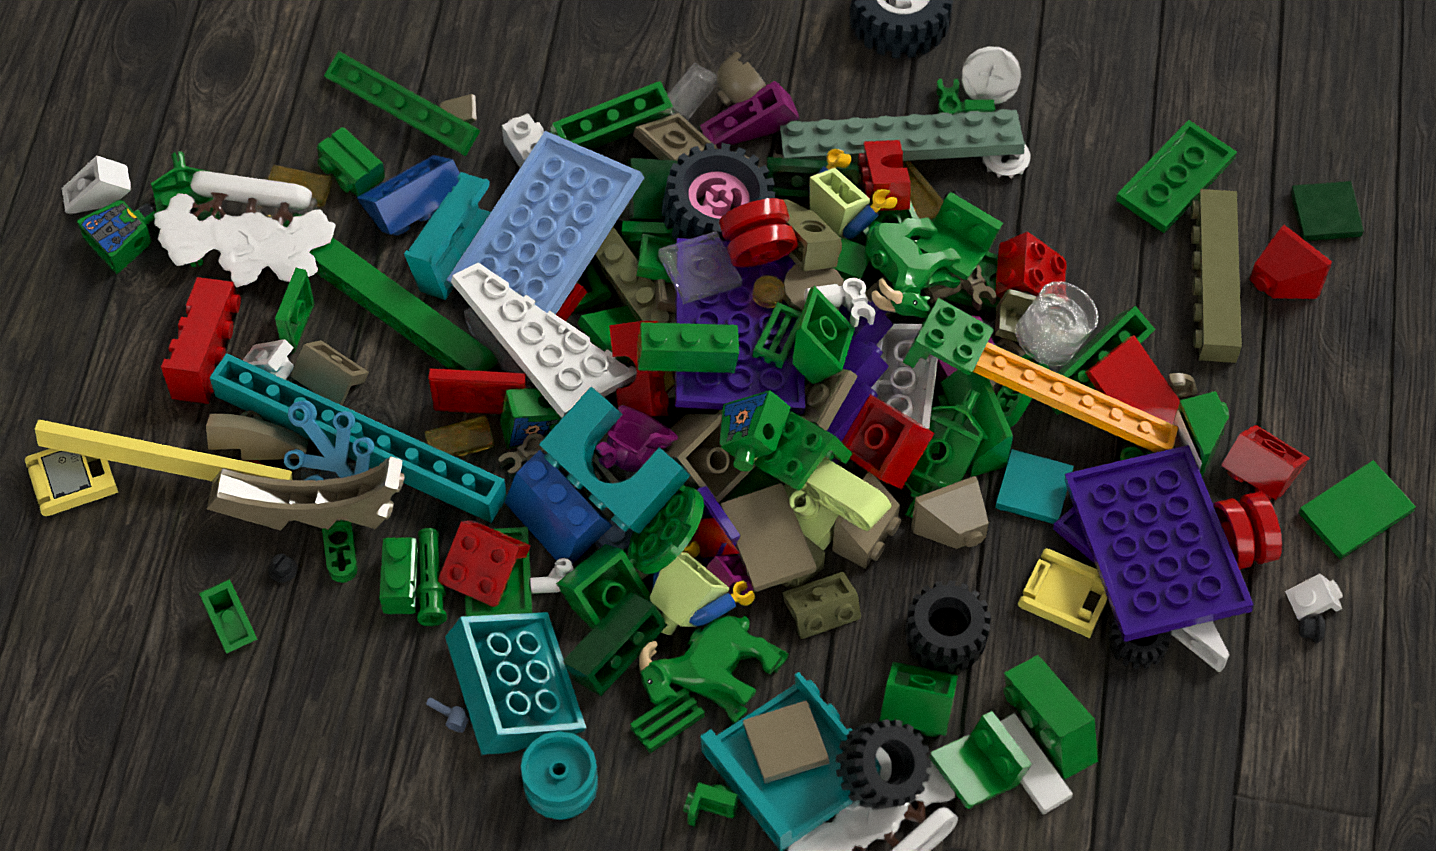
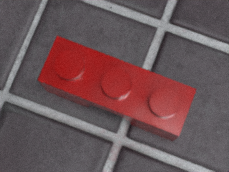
M900 140L864 141L863 153H858L859 171H861L865 195L873 204L874 192L881 189L890 190L885 200L889 197L897 198L896 206L892 209L881 208L879 211L909 210L911 181L907 168H903V151Z
M636 321L609 325L612 356L629 357L633 360L637 369L636 378L630 386L616 389L618 408L621 405H625L652 418L668 416L669 397L665 391L664 383L666 371L638 370L637 340L641 322L658 323V321Z

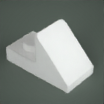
M285 339L255 344L243 361L286 380L294 368V365L287 357L294 347Z

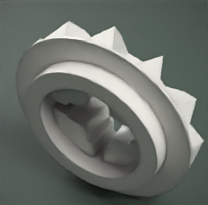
M1026 145L1024 147V154L1010 155V159L1005 164L1001 161L1004 155L982 156V163L987 166L988 172H995L998 178L1002 175H1008L1011 179L1015 174L1022 175L1030 162V152Z

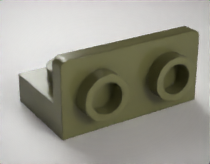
M844 572L782 592L784 603L796 621L798 635L801 639L861 618L858 593Z

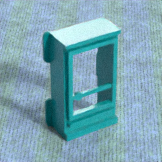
M463 172L457 177L458 184L452 187V192L447 194L409 251L406 250L404 253L419 291L446 300L454 288L447 281V278L491 213L480 209L478 206L479 201L489 188V180Z

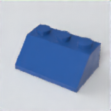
M433 155L358 196L357 199L381 232L397 236L410 229L409 224L418 219L419 221H425L431 218L447 194L452 192V187L458 184L457 177L460 173L453 159Z
M539 450L516 472L504 503L528 527L529 531L556 561L560 558H566L573 564L613 525L587 496L566 478V473L561 468L557 469L544 458L546 454Z

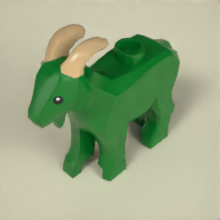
M928 217L922 219L905 218L899 224L873 221L870 224L871 228L866 234V254L871 259L873 267L879 269L892 283L893 287L890 288L884 279H880L879 288L888 299L880 295L878 291H873L872 300L874 304L881 310L894 312L902 316L927 317L931 310L927 303L930 297L921 296L920 291L940 285L947 288H957L961 280L957 276L951 275L945 269H938L960 263L961 257L952 247L936 253H922L913 240H919L922 236L926 238L935 236L938 231Z
M725 615L709 622L704 630L698 628L689 640L688 645L691 647L683 656L674 659L651 661L657 653L655 650L657 642L653 641L646 644L640 652L639 671L643 686L653 704L659 705L666 698L677 699V693L670 687L672 683L712 700L725 710L730 722L735 724L747 713V709L741 704L745 706L756 694V689L731 675L736 669L739 660L756 657L761 662L763 670L771 674L773 671L777 673L788 659L789 653L772 645L764 638L754 637L747 633L750 622L746 616L737 618Z

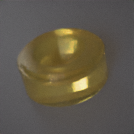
M770 275L762 276L756 280L752 296L758 305L764 308H774L777 302L781 303L783 301L785 287L783 282L777 277Z

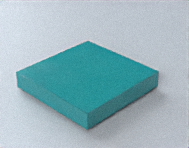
M1012 449L995 508L1054 524L1060 518L1067 493V486L1064 481L1065 474L1072 472L1074 466Z

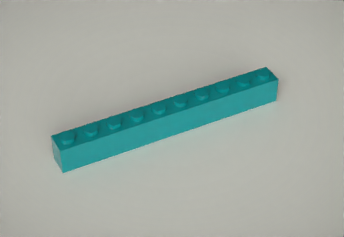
M225 354L210 376L215 397L243 410H252L261 415L263 419L292 430L309 440L311 438L302 427H297L290 422L288 410L295 402L302 400L311 402L317 411L315 422L334 447L337 429L334 427L333 418L339 412H351L355 418V424L351 428L348 458L357 460V456L352 449L353 443L359 438L368 437L374 443V451L370 455L369 461L370 468L380 465L390 456L403 460L401 473H404L403 483L492 523L507 497L505 479L230 354ZM298 408L296 410V417L299 420H303L305 414L302 409ZM344 415L340 417V424L343 427H347L349 424L348 418ZM363 441L359 443L360 451L363 453L368 451V445Z

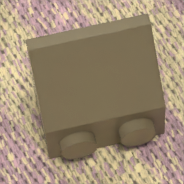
M867 472L863 481L880 490L889 499L891 508L869 531H864L843 517L838 516L835 520L832 546L833 552L865 569L872 559L875 561L879 559L885 548L884 540L888 535L893 536L901 523V519L898 518L899 503L870 472Z

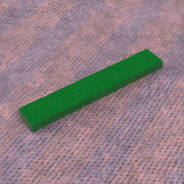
M340 51L337 52L324 74V77L465 157L480 133V130Z

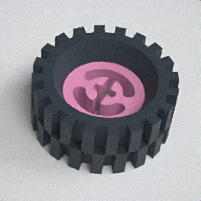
M714 143L705 144L704 151H700L699 147L695 146L690 148L689 157L685 153L681 154L678 157L677 164L673 163L670 168L662 205V216H665L664 224L667 229L673 228L671 236L676 241L677 238L728 241L723 237L719 220L730 211L731 204L738 207L756 200L775 198L773 178L767 179L769 170L765 165L758 168L759 158L755 155H752L749 159L746 158V150L738 147L736 152L729 151L730 144L725 143L721 144V149H715ZM705 195L703 206H701L697 199Z

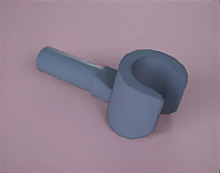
M433 698L427 700L426 704L448 717L446 726L449 729L460 733L464 732L468 723V717L461 707L455 706L450 708Z

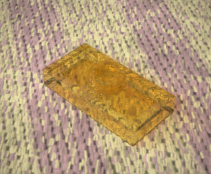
M273 165L268 178L271 181L292 183L306 187L312 193L310 204L324 206L332 185L331 176Z
M486 415L425 431L428 445L454 457L495 447Z

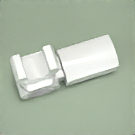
M849 278L844 281L842 286L833 284L817 287L835 307H840L841 304L847 307L848 311L851 312L850 323L853 327H858L859 316L867 318L869 325H873L875 310L868 305V299L865 294L866 285L862 280ZM810 288L805 289V292H804V301H805V302H806V299H807L808 292H809V289H810Z

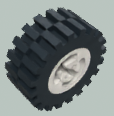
M851 0L849 15L851 28H855V36L858 40L865 37L864 46L868 49H871L874 45L877 46V54L884 56L887 50L892 52V58H900V53L907 52L908 58L916 57V50L920 49L922 54L930 52L931 44L937 47L941 43L942 36L946 37L948 33L953 0H887L888 4L884 0Z

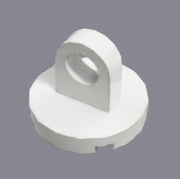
M1000 47L978 49L968 56L963 65V87L973 100H994V105L1003 103L1014 96L1020 84L1021 70L1017 59L1010 52Z

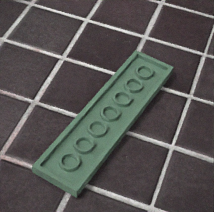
M1007 109L995 112L970 111L953 115L944 112L935 115L912 114L900 117L881 116L878 118H850L847 120L792 121L780 126L783 158L827 161V153L832 149H839L851 156V162H858V153H863L864 141L900 140L903 161L1024 154L1025 147L1017 110Z

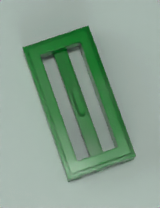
M777 302L752 356L757 359L759 356L764 357V362L770 364L773 361L776 363V367L782 369L795 342L796 329L802 312ZM782 312L786 316L769 350L764 348V345ZM792 317H794L797 321L779 355L775 352Z
M683 688L678 691L677 699H666L630 724V729L649 753H652L704 717L705 712L701 707L697 706L695 699L689 696L687 689ZM684 701V703H683L682 705H680L679 707H677L676 709H674L673 711H671L670 713H668L667 715H665L664 717H662L661 719H659L658 721H656L655 723H653L651 726H649L648 728H646V729L643 730V731L641 730V729H643L644 727H646L647 725H649L650 723H652L653 721H655L656 719H658L659 717H661L662 715H664L666 712H668L669 710H671L672 708H674L675 706H677L678 704H680L681 702ZM691 710L692 713L659 736L651 741L648 739V737L661 728L666 727L673 720Z

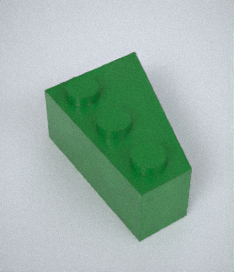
M1039 655L1004 673L1006 687L1003 689L1007 701L1018 710L1064 780L1098 762L1095 719Z

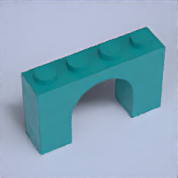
M590 387L539 445L547 452L544 458L557 469L563 466L569 472L566 478L575 487L581 490L585 486L592 493L589 500L602 511L607 507L615 514L611 518L614 523L625 532L631 528L639 534L691 475L659 447L638 472L628 480L620 483L600 481L593 468L595 446H597L601 438L623 414L593 387Z

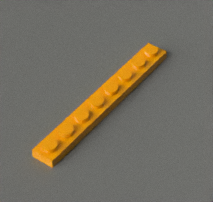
M987 343L973 370L974 373L1156 453L1173 449L1178 430L1177 426L993 344Z

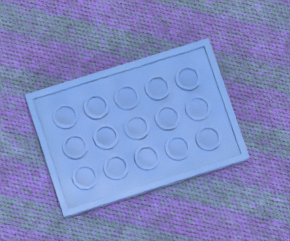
M545 131L462 255L447 281L452 284V275L476 263H480L508 282L509 288L522 297L525 295L535 300L537 307L546 313L551 311L556 315L644 180V176L638 170Z

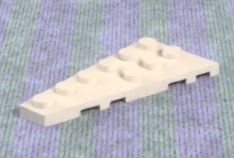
M476 263L452 275L451 283L561 418L568 413L590 387H593L605 397L616 391V389L622 388L635 380L636 368L633 366L628 368L617 361L616 357L612 356V352L609 350L604 352L590 342V337L551 311L546 313L537 307L535 300L527 295L522 297L509 288L508 282L480 263Z

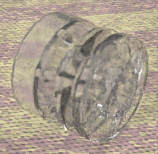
M1051 282L1041 289L1032 304L1017 322L1016 337L1019 345L1027 355L1036 361L1049 366H1061L1072 359L1082 343L1086 341L1097 326V308L1092 299L1077 286L1066 282Z

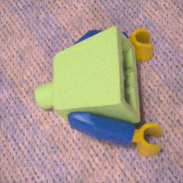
M832 149L827 153V167L823 166L818 174L810 177L808 191L810 210L818 214L838 236L845 239H854L879 216L877 212L881 208H894L897 204V198L889 197L885 200L890 190H877L873 194V204L870 206V199L836 169L837 167L847 168L851 162V156L845 154L843 150Z
M690 541L672 563L664 569L653 573V590L650 600L662 611L661 616L667 623L662 632L672 635L678 625L682 627H700L719 618L735 608L736 602L741 605H749L754 601L755 594L753 591H749L745 595H739L748 588L747 583L744 581L736 582L733 587V593H727L730 588L694 559L700 553V547L696 541L692 543Z

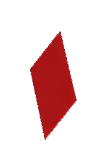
M715 518L701 519L691 539V543L693 541L698 543L700 547L699 555L702 558L716 556L723 543L727 544L721 556L739 554Z

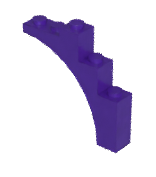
M873 300L872 302L868 301V305L875 310L874 323L869 325L867 318L859 316L858 327H854L855 330L843 369L851 370L858 377L827 429L829 433L835 435L841 442L869 395L879 396L871 387L889 367L881 358L883 351L877 344L894 324L885 315L888 311L879 309ZM841 305L838 311L850 322L851 312L848 311L847 307ZM836 458L832 459V462L837 465L840 462Z

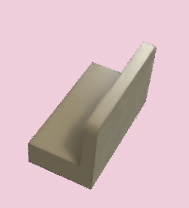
M320 340L303 345L292 370L291 377L314 393L343 405L350 387L364 383L369 372Z

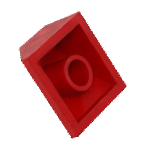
M1283 225L1255 262L1249 280L1258 290L1265 292L1272 298L1316 299L1321 294L1332 261L1287 226Z

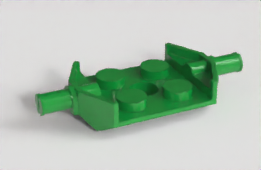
M178 151L179 161L176 152L171 155L174 168L151 183L157 213L166 210L171 198L178 194L189 195L197 205L207 203L213 199L200 196L192 190L191 182L194 173L206 170L186 166L184 153ZM211 207L210 211H205L204 209L197 216V219L204 221L211 216L214 208ZM191 208V209H190V211H195V212L198 210V208ZM218 211L215 217L221 219L220 213ZM201 258L197 261L198 266L203 265V260ZM196 262L190 263L192 267H197Z
M967 388V392L960 405L956 403L955 406L932 407L929 430L935 434L905 482V485L911 491L910 496L913 497L905 513L906 516L913 518L916 497L962 481L982 438L987 440L988 436L974 416L971 415L980 393ZM938 444H944L946 447L945 456L940 460H934L932 457L933 448Z

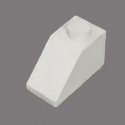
M95 156L62 188L65 213L74 214L100 209L122 199L131 190L127 166Z

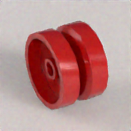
M768 198L752 201L728 211L720 218L719 225L725 240L731 241L727 246V251L733 266L743 268L767 264L790 254L796 249L798 242L792 226L786 225L790 216L784 200Z
M1259 491L1240 497L1239 502L1234 498L1213 503L1239 569L1251 567L1253 561L1263 564L1279 560L1282 553L1281 530L1272 503L1264 493Z

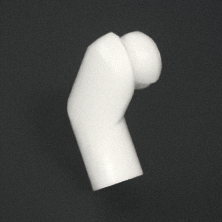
M560 558L555 562V567L548 577L530 578L531 594L560 592L556 583L574 569L571 561L566 558Z

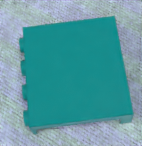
M800 672L795 674V684L717 736L712 729L700 736L701 752L732 791L738 794L739 800L780 851H783L855 802L848 797L850 794L849 790L843 791L840 785L844 782L842 776L837 777L836 769H840V763L836 762V755L842 754L839 746L841 741L848 740L846 735L853 729L845 728L840 722V715L835 707L830 703L826 705L820 698V692L815 683L810 679L806 681ZM807 700L828 754L829 764L764 784L743 727V720ZM875 757L876 769L880 776L881 765Z

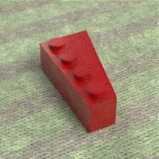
M197 277L186 304V314L188 317L180 318L178 323V339H172L169 345L171 358L164 359L161 365L172 399L209 404L211 393H214L210 376L226 354V340L231 339L233 334V315L239 312L241 305V296L237 295L234 282Z

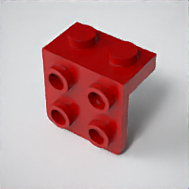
M1028 231L999 243L996 296L1001 299L1008 289L1021 292L1028 291L1034 296L1064 304L1067 268L1064 257Z

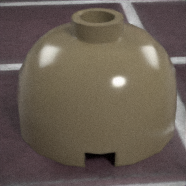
M737 51L721 64L717 72V84L720 88L717 95L726 107L750 99L760 89L767 86L748 61L743 65L738 60L742 55Z

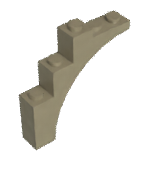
M390 456L380 465L363 473L328 480L297 481L272 479L222 468L212 481L207 509L280 531L289 521L293 522L294 520L328 530L337 520L340 521L341 519L376 529L384 520L390 518L393 510V501H390V498L402 488L404 482V473H401L403 460Z

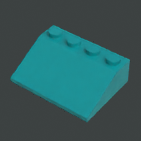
M548 612L464 616L459 618L445 636L482 755L509 753L528 748L534 740L547 733L561 731L576 734L586 729L567 668L562 662L564 659Z

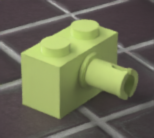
M785 485L784 488L789 498L790 506L794 510L803 534L824 551L833 540L835 520L839 515L810 498L808 494H805L806 492L797 491Z

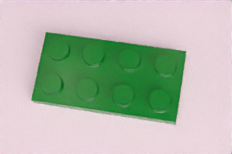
M1188 120L1117 193L1116 201L1165 233L1191 206L1192 201H1196L1200 189H1207L1236 157L1237 151Z

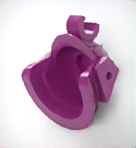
M621 405L618 410L623 415L607 432V441L601 442L595 447L604 456L598 460L606 469L615 464L628 472H638L659 447L664 451L665 448L678 440V436L667 426L647 414Z

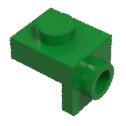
M698 782L695 794L689 792L683 812L688 813V825L695 827L700 810L733 819L737 809L738 794L733 793L730 788L723 785H714L712 787Z

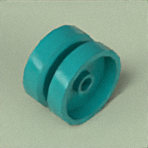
M557 731L537 738L524 752L521 763L523 786L526 799L535 811L545 817L561 820L575 817L589 807L596 796L598 777L594 752L585 740L573 733Z

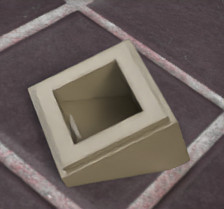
M473 94L446 100L440 104V108L469 124L476 121V98Z

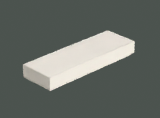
M1014 713L1000 721L1032 762L1031 767L1020 783L1042 814H1046L1071 799L1072 792Z

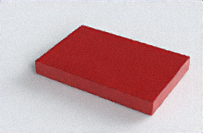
M1135 335L1128 337L1085 372L1098 392L1173 424L1180 400ZM1135 444L1138 449H1143V447Z
M431 368L429 371V383L435 411L501 414L506 390L527 389L526 373Z

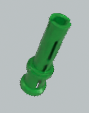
M425 528L417 534L419 539L421 583L416 589V596L420 599V612L417 614V621L425 626H438L447 620V613L443 610V598L446 595V589L438 582L440 576L439 533L436 529Z

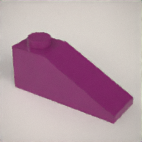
M774 81L760 89L750 99L736 103L704 122L700 127L703 135L719 149L722 143L734 145L776 133L780 130L781 125L798 120L799 115L790 94Z

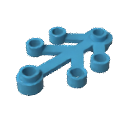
M302 400L290 406L288 410L290 422L305 430L323 456L304 454L301 450L294 449L288 451L284 456V464L287 468L295 470L306 467L336 472L340 478L363 473L369 469L370 455L374 451V443L368 437L359 438L353 443L352 449L357 456L355 472L353 473L347 465L351 428L355 424V418L351 412L342 411L333 418L334 427L337 429L334 447L315 422L317 411L311 402ZM298 408L304 411L305 417L303 420H299L296 417V410ZM342 415L346 416L349 420L347 427H343L340 424V417ZM361 441L368 445L366 453L361 452L359 449ZM292 454H296L299 457L298 465H294L291 462L290 457ZM313 475L305 480H323V478Z

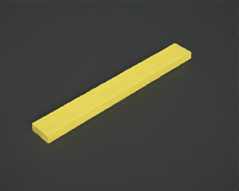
M38 420L35 427L36 438L40 447L213 481L222 468L247 475L292 480L291 470L44 420Z

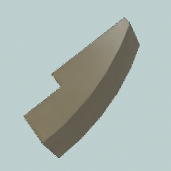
M210 414L206 424L208 450L241 449L242 460L284 459L285 454L294 449H299L304 454L308 453L309 440L272 422L233 414ZM292 454L290 459H299L296 454Z

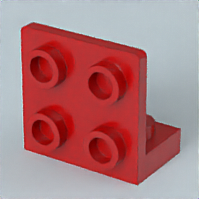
M474 520L461 521L438 582L487 605L496 607L500 602L516 559L526 558L531 545Z

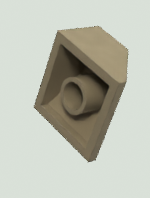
M976 476L915 498L911 525L914 534L955 549L963 546H976L986 538L989 522Z

